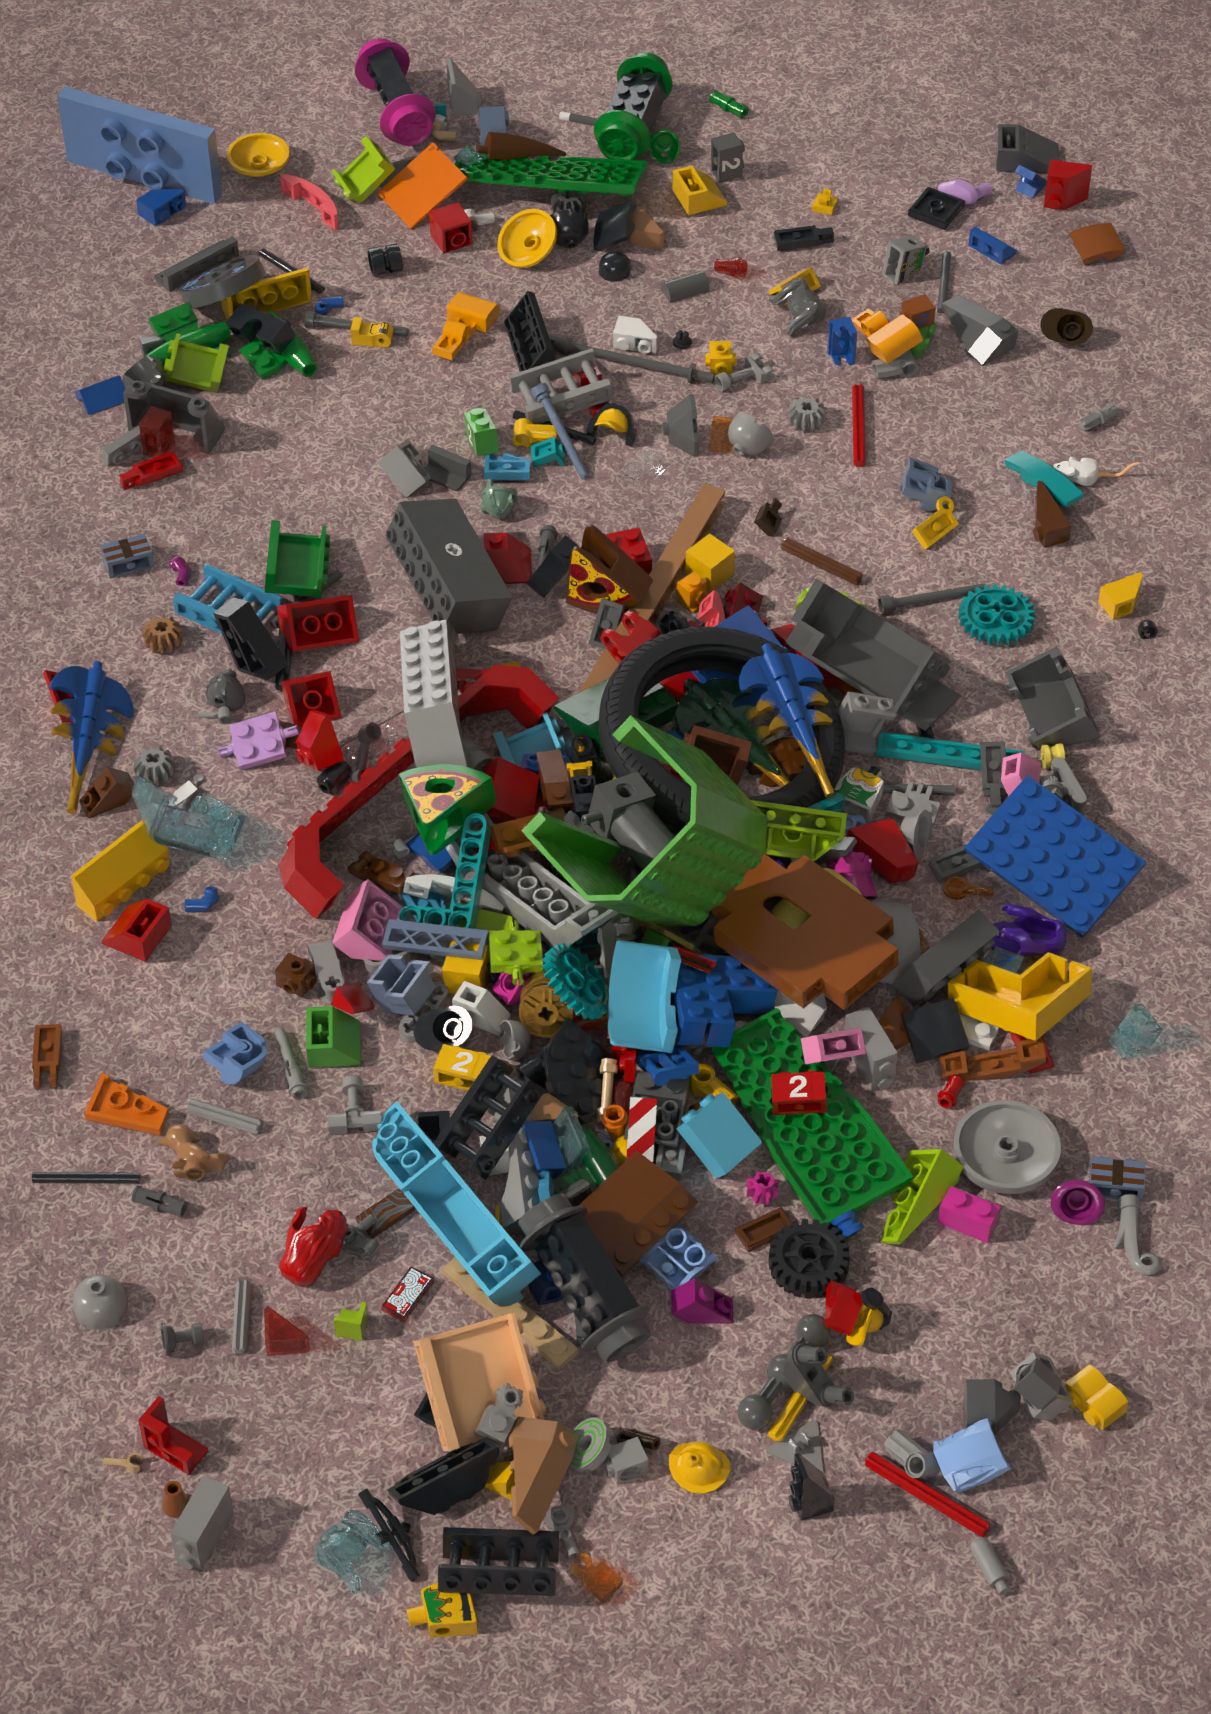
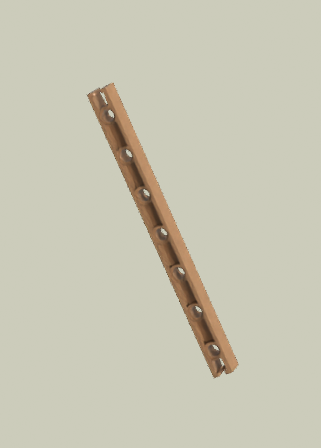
M708 484L702 486L649 574L653 582L642 601L629 608V611L638 614L654 625L664 604L667 603L675 590L677 582L680 581L685 573L686 551L707 536L723 509L725 502L721 500L725 496L724 489ZM621 621L615 632L622 636H629V632ZM606 647L578 693L610 678L619 665Z

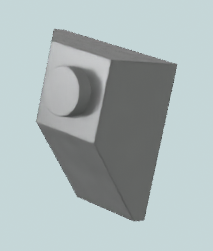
M689 394L667 412V422H663L664 436L668 435L669 443L693 457H699L697 409L694 394Z
M995 1379L966 1380L962 1405L964 1429L980 1420L988 1418L993 1424L991 1428L995 1435L1019 1412L1021 1394L1014 1389L1010 1391L1003 1389L1002 1383Z

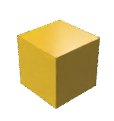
M708 534L686 551L685 575L688 576L692 572H696L707 581L708 591H713L734 575L735 550L713 535Z
M451 940L450 947L456 944L455 941ZM468 943L464 947L470 951H478L479 944ZM486 945L483 960L446 956L442 975L444 985L448 988L449 994H456L464 981L487 989L489 982L487 964L490 963L489 945Z

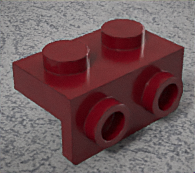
M741 582L734 589L730 588L724 597L726 601L723 607L725 620L748 605L759 614L763 596Z

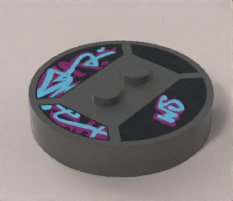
M258 255L245 256L223 263L197 275L183 284L179 292L184 303L188 302L191 308L202 307L223 300L252 286L262 279L266 272Z

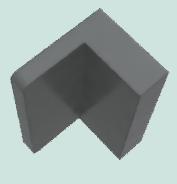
M431 445L428 449V464L424 469L430 475V481L458 491L471 476V460Z

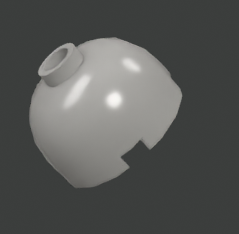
M739 412L729 425V441L733 445L732 449L739 455H758L769 447L774 436L764 423L759 426L755 423L757 418Z
M99 1274L87 1277L77 1286L73 1294L74 1315L79 1323L89 1326L90 1329L110 1328L120 1322V1319L128 1310L127 1295L121 1283L111 1276Z

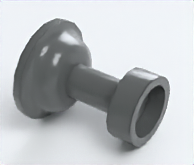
M164 1322L161 1323V1340L165 1356H168L169 1352L176 1348V1343L193 1341L195 1346L204 1345L201 1323L192 1324L191 1330L175 1332L173 1327L166 1326Z

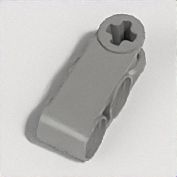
M333 939L307 944L309 957L315 965L317 984L320 987L324 1002L329 1006H332L331 1002L336 988L344 985L341 964L337 957L335 945L332 944Z

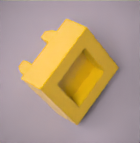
M823 189V194L818 193L812 205V211L832 215L838 204V197L832 196V190Z

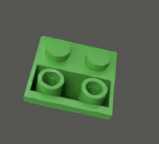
M333 1006L306 1007L308 1068L361 1065L360 1020Z

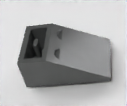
M998 124L996 170L1015 171L1018 165H1021L1033 172L1048 173L1050 159L1059 160L1058 143L1021 125Z
M637 1072L632 1097L657 1099L654 1144L677 1147L680 1133L676 1128L683 1123L681 1118L686 1114L690 1095V1078L670 1079L666 1085L658 1086L653 1082L652 1076L648 1072ZM629 1115L624 1135L625 1140H628Z

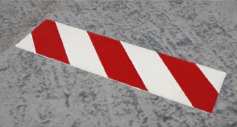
M630 1097L626 1160L638 1151L653 1162L657 1099Z

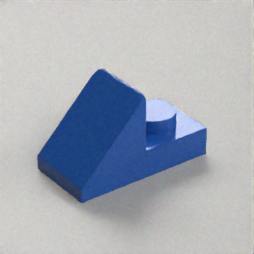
M1018 165L1015 173L1021 177L1015 190L1033 198L1046 187L1047 180L1037 173Z

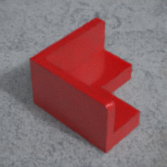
M160 1396L157 1397L138 1420L144 1448L188 1475L208 1453L206 1446L169 1425L165 1401Z

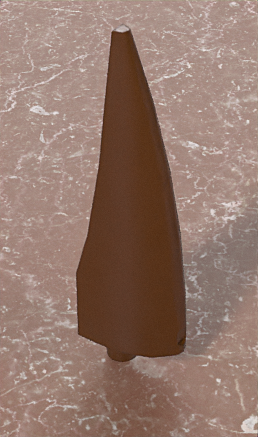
M488 132L485 145L476 146V153L485 154L489 159L511 160L531 156H566V152L543 142L501 132Z

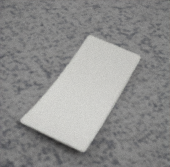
M187 781L166 802L154 805L153 807L159 813L168 810L188 798L197 788L190 781Z

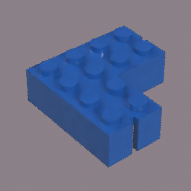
M697 954L715 961L716 965L711 973H707L682 962L680 963L676 993H671L670 1005L675 1006L678 1045L701 1046L707 1023H711L705 1042L706 1046L729 1047L735 1028L733 1013L753 1015L769 1013L773 1009L777 989L733 956Z

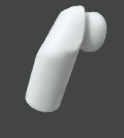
M473 209L464 210L468 217L475 220L478 225L492 224L495 221L493 213L474 215Z

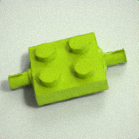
M512 919L508 922L509 931H489L491 973L512 974L513 984L517 986V981H519V986L524 983L523 974L543 971L540 930L519 931L518 921L514 920L513 926Z

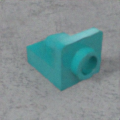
M555 436L531 445V461L535 467L556 460L560 466H566L565 457L567 456V451Z

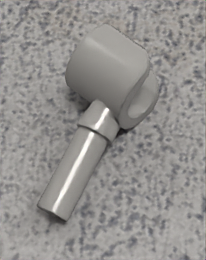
M226 706L220 707L218 711L198 713L199 718H218L220 724L232 723V715Z

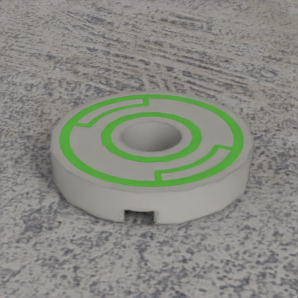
M597 1417L588 1418L580 1422L572 1431L573 1435L578 1439L569 1467L579 1473H585L584 1471L588 1469L592 1471L605 1461L611 1450L612 1444L609 1441L610 1436L613 1437V1431L609 1424Z

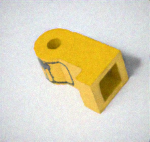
M354 317L350 329L352 345L389 347L394 329L386 322H379L377 324L363 322L362 317Z

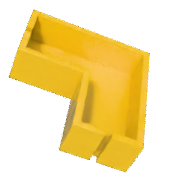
M1049 952L1021 975L980 960H975L964 969V973L960 972L948 982V1000L954 998L958 1012L962 1015L970 1016L983 1023H989L1005 1031H1010L1036 1041L1091 995L1092 968L1071 961L1069 963V982L1067 983L1068 959Z

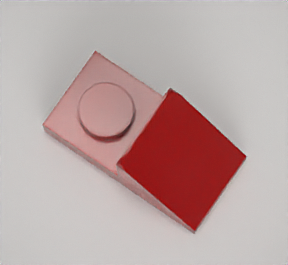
M832 1280L826 1287L825 1327L848 1336L852 1334L863 1304L861 1294L857 1293L856 1289Z

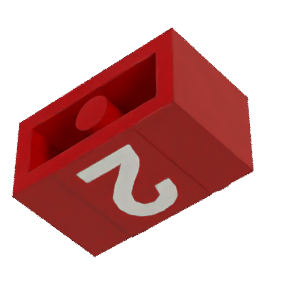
M810 1070L804 1073L781 1072L779 1074H771L774 1115L827 1113L825 1072Z

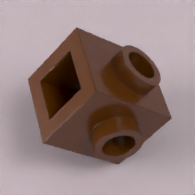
M287 953L275 969L276 985L287 993L296 994L300 997H303L308 990H311L317 981L315 965L310 960L300 958L291 953Z

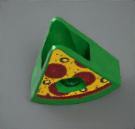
M435 764L410 769L399 774L404 800L430 855L438 854L463 833L464 822L469 815L473 813L484 815L496 804L492 777L469 767Z

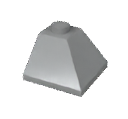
M451 58L447 59L448 92L453 116L477 114V106H481L480 94H476L473 83Z

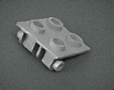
M618 913L598 930L597 939L598 943L601 944L602 950L600 965L604 969V977H608L611 974L616 942L635 938V934H633L634 922L628 915H620Z

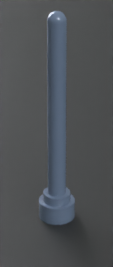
M547 383L535 386L531 390L534 399L542 403L580 478L587 479L588 472L550 401L551 391Z

